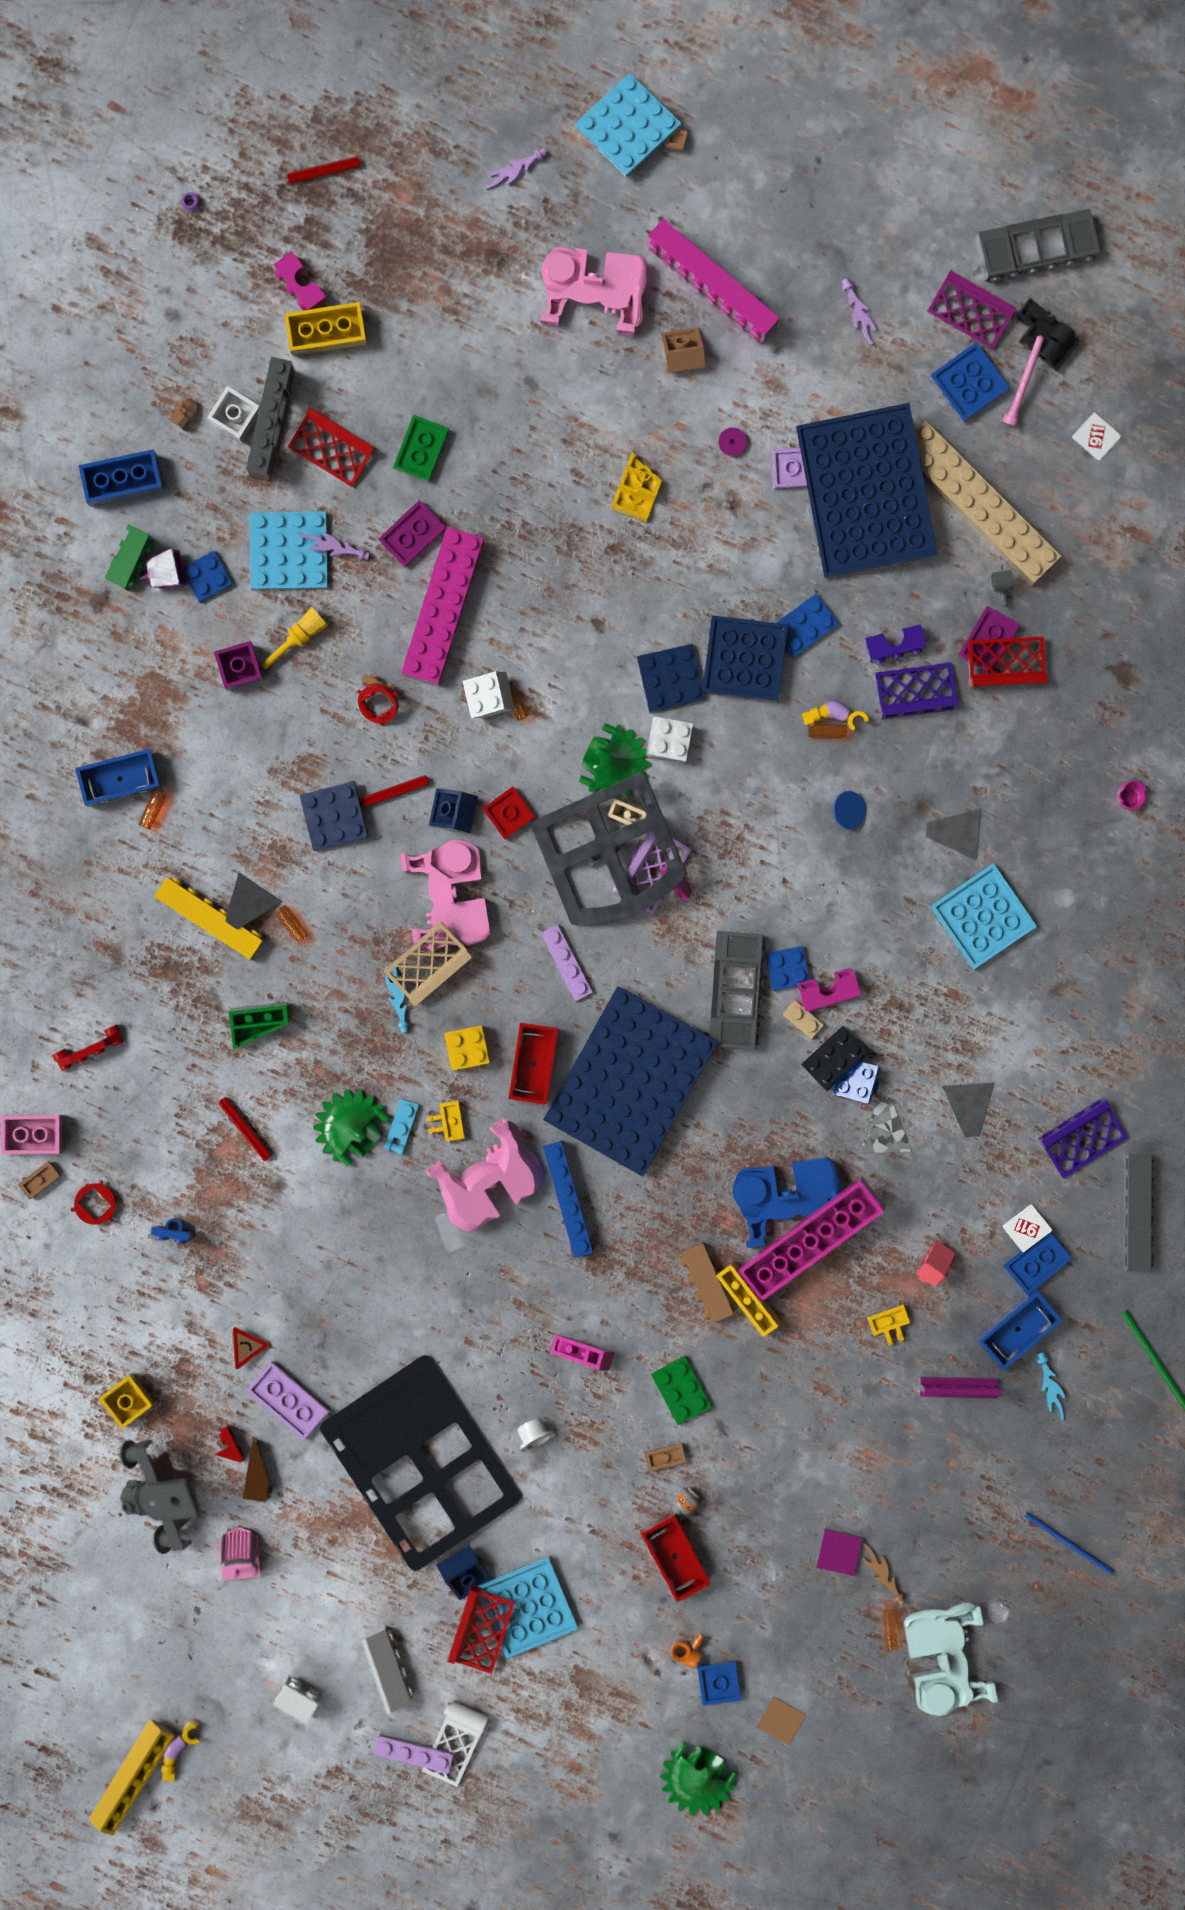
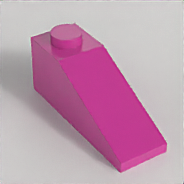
M556 1334L550 1351L554 1355L603 1371L610 1370L614 1356L612 1351Z

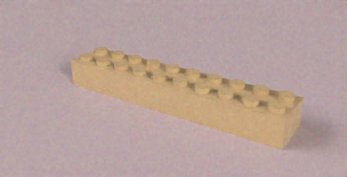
M925 421L915 431L924 480L1032 586L1061 555Z

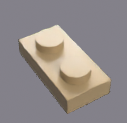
M795 1000L782 1014L810 1039L823 1026L811 1013L805 1012L804 1008Z

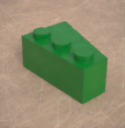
M288 1002L230 1008L228 1013L233 1049L289 1024Z

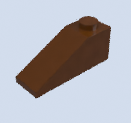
M254 1439L251 1444L243 1499L266 1503L268 1498L272 1496L273 1486H270L271 1480L259 1441Z

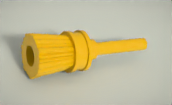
M311 607L297 624L295 622L291 628L287 629L289 634L286 638L287 641L262 662L261 666L266 670L292 646L299 645L304 647L308 641H311V637L326 628L328 624Z

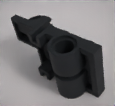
M1029 298L1016 314V318L1022 324L1029 326V329L1019 340V343L1025 345L1030 342L1027 348L1032 351L1036 338L1043 336L1044 341L1038 357L1052 369L1058 371L1081 340L1074 335L1075 332L1070 326L1057 321L1055 316L1048 318L1051 313Z

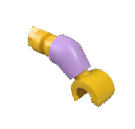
M836 700L825 702L819 709L814 707L808 712L801 713L805 725L820 721L822 717L824 719L830 717V719L834 718L843 722L846 720L849 728L854 731L855 726L852 720L855 716L860 715L864 722H869L867 714L862 711L850 712V708Z
M191 1719L187 1721L183 1727V1734L176 1735L163 1754V1762L165 1763L161 1767V1772L163 1773L162 1780L174 1782L176 1770L174 1763L177 1762L180 1753L188 1744L200 1742L198 1735L191 1736L188 1734L190 1729L198 1727V1720Z

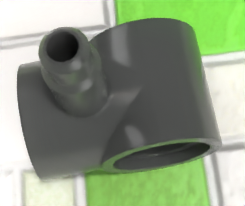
M1006 570L991 573L990 586L994 592L999 593L1002 607H1007V590L1014 589L1012 571Z

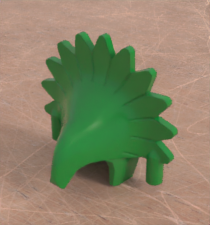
M604 723L601 730L612 734L611 739L593 736L581 765L592 773L594 777L590 779L581 775L578 781L589 786V792L597 788L601 791L643 772V768L651 765L650 762L642 759L646 755L647 749L639 748L643 741L642 738L632 740V729L623 734L621 725L618 724L616 727ZM630 791L623 794L628 797L630 796Z
M348 1089L344 1091L343 1098L333 1093V1104L323 1101L322 1105L326 1112H317L315 1114L322 1121L313 1126L314 1130L322 1133L315 1141L317 1143H326L322 1152L326 1154L333 1151V1161L340 1160L346 1167L352 1163L343 1154L346 1150L359 1157H363L383 1135L373 1119L377 1116L385 1124L390 1119L382 1111L383 1105L373 1106L374 1096L370 1095L363 1099V1092L361 1090H358L354 1097Z
M682 1741L676 1751L671 1750L670 1752L673 1761L663 1762V1766L668 1771L660 1774V1778L667 1781L662 1787V1791L672 1792L668 1802L679 1801L678 1811L680 1812L689 1807L691 1816L695 1815L698 1808H700L703 1815H708L709 1806L719 1811V1800L729 1802L730 1798L726 1791L735 1790L733 1783L738 1776V1772L732 1770L726 1780L721 1779L726 1760L702 1746L696 1747L685 1758L683 1754L688 1744Z

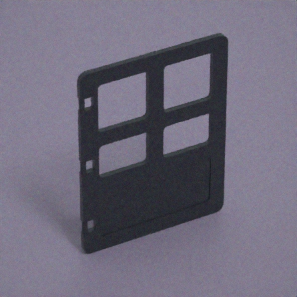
M420 1356L323 1421L320 1425L322 1435L412 1571H419L516 1505L520 1500L519 1492L429 1356ZM457 1423L471 1444V1448L441 1469L434 1470L421 1451L420 1446L451 1424ZM338 1438L345 1447L341 1451L333 1443ZM407 1455L423 1479L392 1502L386 1503L372 1483V1478ZM477 1460H481L503 1495L472 1518L466 1519L446 1489L445 1482ZM370 1489L377 1496V1499L373 1502L366 1493ZM433 1493L453 1523L454 1530L422 1552H418L398 1523L396 1516L427 1494ZM404 1539L411 1548L404 1552L399 1544Z

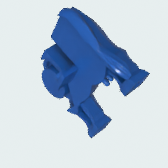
M831 1158L791 1162L796 1193L792 1190L781 1191V1195L777 1193L773 1165L740 1170L734 1181L732 1192L733 1198L740 1208L743 1217L747 1220L750 1230V1237L746 1241V1248L765 1245V1226L768 1219H789L798 1214L807 1217L840 1193V1178L837 1166Z

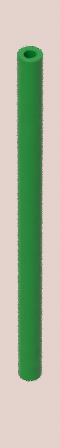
M1128 1310L1120 1313L1185 1411V1397Z

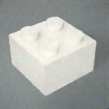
M227 386L207 419L209 423L242 443L258 417L260 406Z
M495 671L463 681L471 718H485L515 709L506 672Z
M655 716L652 720L646 756L679 763L686 762L693 724Z
M288 1677L273 1705L307 1725L322 1696L319 1695V1691L312 1687L308 1689L303 1686V1682L299 1679Z

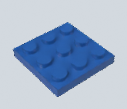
M977 342L929 376L962 422L1010 388Z

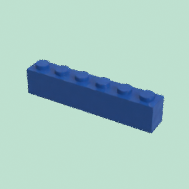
M562 1140L544 1145L543 1149L574 1258L593 1253Z

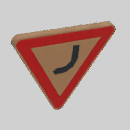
M233 1327L234 1368L240 1369L268 1348L270 1344L237 1327Z

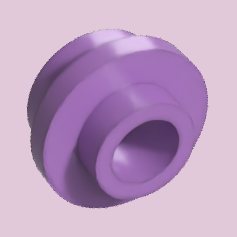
M188 192L183 195L181 205L186 211L193 212L199 208L200 199L197 194ZM194 200V204L188 205V201Z

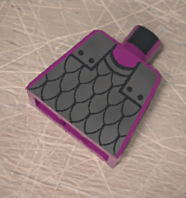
M169 549L147 560V571L140 572L142 583L150 582L153 588L188 586L180 550Z

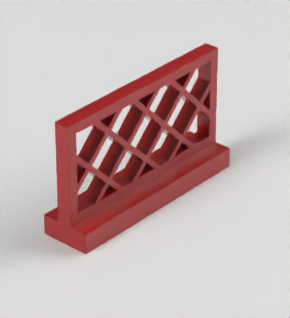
M309 407L305 413V418L287 447L350 487H353L377 448ZM308 420L315 424L317 432L306 434L305 425ZM329 432L333 442L322 444L320 433ZM317 434L320 445L310 447L307 437ZM305 438L307 448L299 450L294 447L297 439ZM336 443H347L349 452L339 454ZM333 444L336 455L326 457L323 447ZM321 448L323 458L313 459L310 450ZM361 452L366 455L362 463H354L353 453ZM350 454L352 465L342 467L340 456ZM337 457L339 468L329 469L327 460ZM353 468L354 477L351 482L344 478L343 470Z
M1044 637L967 641L969 663L968 687L1041 684L1048 682L1045 667ZM1032 641H1039V650L1036 654L1027 647ZM1013 642H1017L1023 647L1017 655L1008 648ZM994 643H999L1004 648L998 656L990 650ZM973 644H980L985 649L979 657L973 652ZM1024 650L1033 656L1027 664L1019 658V655ZM987 651L995 658L989 666L981 660ZM1005 651L1014 657L1008 665L1000 659V656ZM1036 659L1040 663L1041 671L1034 672L1028 666ZM1015 660L1024 666L1020 672H1014L1010 668ZM978 661L986 668L982 674H974V665ZM996 661L1005 667L1001 673H995L991 669Z
M472 1585L447 1662L451 1664L456 1662L492 1674L515 1601L480 1590L478 1586ZM480 1596L488 1598L491 1605L482 1609L479 1603ZM501 1603L510 1605L507 1612L500 1614L497 1605ZM494 1608L497 1617L488 1620L484 1611ZM481 1613L485 1623L476 1626L473 1617ZM500 1619L503 1628L495 1632L491 1623ZM488 1625L492 1634L483 1638L478 1629ZM475 1631L480 1640L471 1644L467 1636ZM494 1637L497 1647L489 1650L485 1641ZM482 1643L486 1652L477 1656L473 1647ZM470 1649L474 1656L470 1660L460 1658L462 1652ZM488 1655L491 1660L490 1667L482 1665L479 1659Z

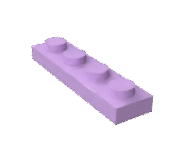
M558 924L541 932L575 1001L593 993Z
M379 1734L374 1755L449 1774L454 1753Z

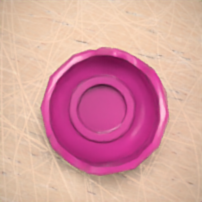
M1137 780L1125 782L1118 790V803L1127 810L1140 808L1146 801V786Z

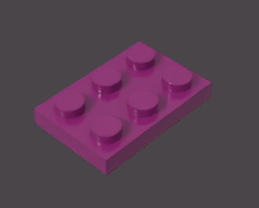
M418 500L378 540L405 568L446 527Z
M986 606L958 656L968 662V640L1013 638L1020 624ZM994 643L990 647V650L997 656L1004 649L999 643ZM973 644V652L979 657L985 649L980 644ZM988 651L981 658L988 666L995 659ZM979 661L974 665L983 671L986 669ZM996 661V662L992 665L991 669H992L993 671H994L995 667L997 666L998 661Z

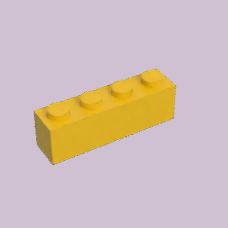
M734 1260L723 1268L716 1277L759 1333L765 1337L777 1328L782 1321L765 1299L761 1302L738 1272L740 1266Z

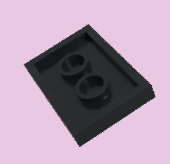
M842 1026L801 1065L828 1092L865 1058L869 1051Z

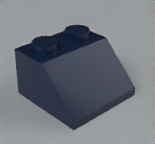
M436 788L428 826L471 833L478 796L462 791Z
M470 1545L437 1564L444 1582L459 1600L469 1595L472 1585L478 1586L492 1580L477 1553Z

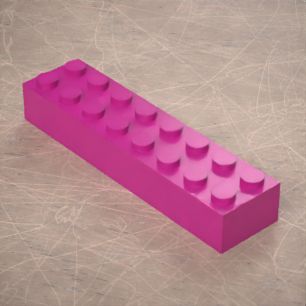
M662 219L648 235V250L654 256L659 255L663 259L662 262L671 269L673 267L682 280L685 281L687 279L696 292H702L706 295V300L710 304H716L720 307V311L724 316L734 319V323L738 328L747 330L750 333V338L755 342L759 341L763 344L777 328L779 317L666 220Z
M450 527L446 528L401 673L403 676L439 687L482 551L484 538Z
M860 1177L742 1264L738 1272L762 1302L885 1211L886 1206L866 1180Z

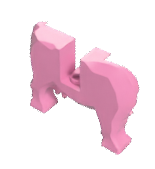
M556 247L546 257L541 271L548 294V309L546 313L541 315V325L558 327L562 311L568 299L587 305L600 303L605 306L604 312L606 314L609 312V308L612 309V314L614 315L617 309H619L621 318L616 327V334L634 336V328L640 325L643 318L641 298L648 276V266L644 257L641 255L606 252L604 276L599 278V274L588 273V276H585L587 249L574 248V250Z
M451 840L439 848L430 850L427 854L417 857L400 853L403 872L412 871L413 873L422 872L429 874V896L434 907L431 912L426 913L427 917H431L427 924H432L435 927L442 921L464 946L481 943L488 939L490 927L485 898L455 903L454 900L458 899L457 890L455 887H452V885L482 880L480 855L477 847L465 841ZM432 928L429 930L412 929L414 944ZM442 928L435 932L434 939L446 940V933ZM424 942L420 945V949L432 951V943ZM434 943V950L444 947L446 943Z
M505 1118L489 1127L490 1131L500 1139L501 1145L494 1144L493 1150L488 1148L486 1160L474 1163L460 1177L454 1176L448 1168L443 1166L441 1161L424 1170L428 1177L437 1179L442 1190V1197L447 1206L448 1218L452 1224L464 1231L475 1232L488 1221L500 1216L484 1191L494 1188L498 1181L501 1182L511 1200L517 1205L524 1198L535 1193L541 1187V1183L544 1180V1171L538 1158L523 1143L522 1135L517 1125L507 1121Z

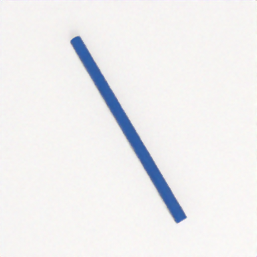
M1025 1513L1024 1517L1109 1575L1113 1573L1114 1570L1030 1513Z

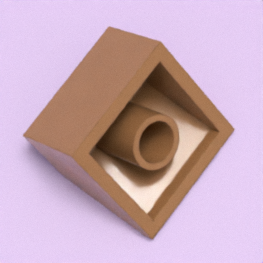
M698 327L660 333L668 373H678L683 370H696L706 367L704 347Z

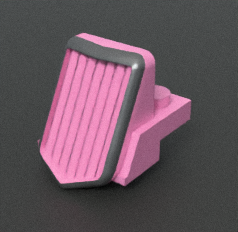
M237 1526L224 1533L222 1538H219L222 1581L261 1577L258 1534L254 1535L251 1530Z

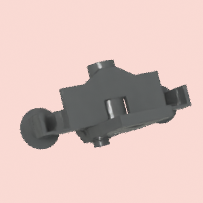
M126 1440L120 1447V1461L128 1469L135 1468L139 1462L146 1481H138L136 1479L129 1480L126 1483V1487L122 1490L120 1496L123 1511L126 1515H148L155 1521H162L163 1525L158 1526L153 1534V1545L160 1554H167L171 1547L173 1551L185 1550L192 1541L181 1540L178 1531L191 1518H196L202 1514L189 1479H187L182 1471L173 1468L167 1451H163L157 1458H151L146 1448L153 1443V1440H144L140 1443Z

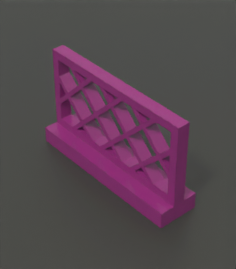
M950 270L927 312L993 350L1014 314L1016 307ZM947 283L955 287L956 295L945 297L944 289ZM966 294L971 296L973 304L962 307L959 296ZM957 297L960 308L949 311L946 300ZM944 301L947 312L939 314L932 309L936 303ZM981 304L988 306L989 314L978 316L976 306ZM974 307L976 318L965 320L963 309ZM961 311L963 321L954 323L951 321L950 313ZM1000 313L1007 317L1003 324L995 326L992 315ZM990 316L993 327L982 330L979 319ZM977 320L980 331L973 333L968 331L966 323ZM994 330L995 339L992 344L984 340L983 332Z
M920 1376L919 1396L997 1398V1396H1003V1390L998 1387L997 1378Z

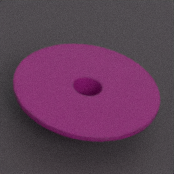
M734 427L722 431L718 438L720 450L729 456L739 455L744 451L747 444L745 434L740 429Z

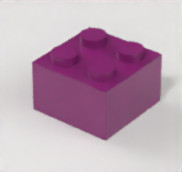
M251 641L214 651L223 685L227 691L264 680L255 648Z

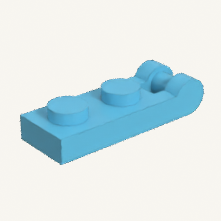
M400 1099L383 1150L388 1152L392 1150L397 1152V1155L402 1156L419 1107L418 1104ZM394 1137L401 1139L399 1145L392 1143Z

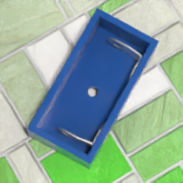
M151 749L75 768L84 805L87 807L162 788L154 753ZM120 776L123 777V780L121 782L118 781V777Z
M1034 1290L978 1336L976 1340L1000 1369L1004 1371L1060 1324L1062 1319L1041 1294ZM1017 1326L1020 1327V1331H1019V1332H1016V1331H1015V1328H1016Z

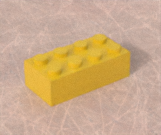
M360 302L284 313L289 349L292 356L367 345Z

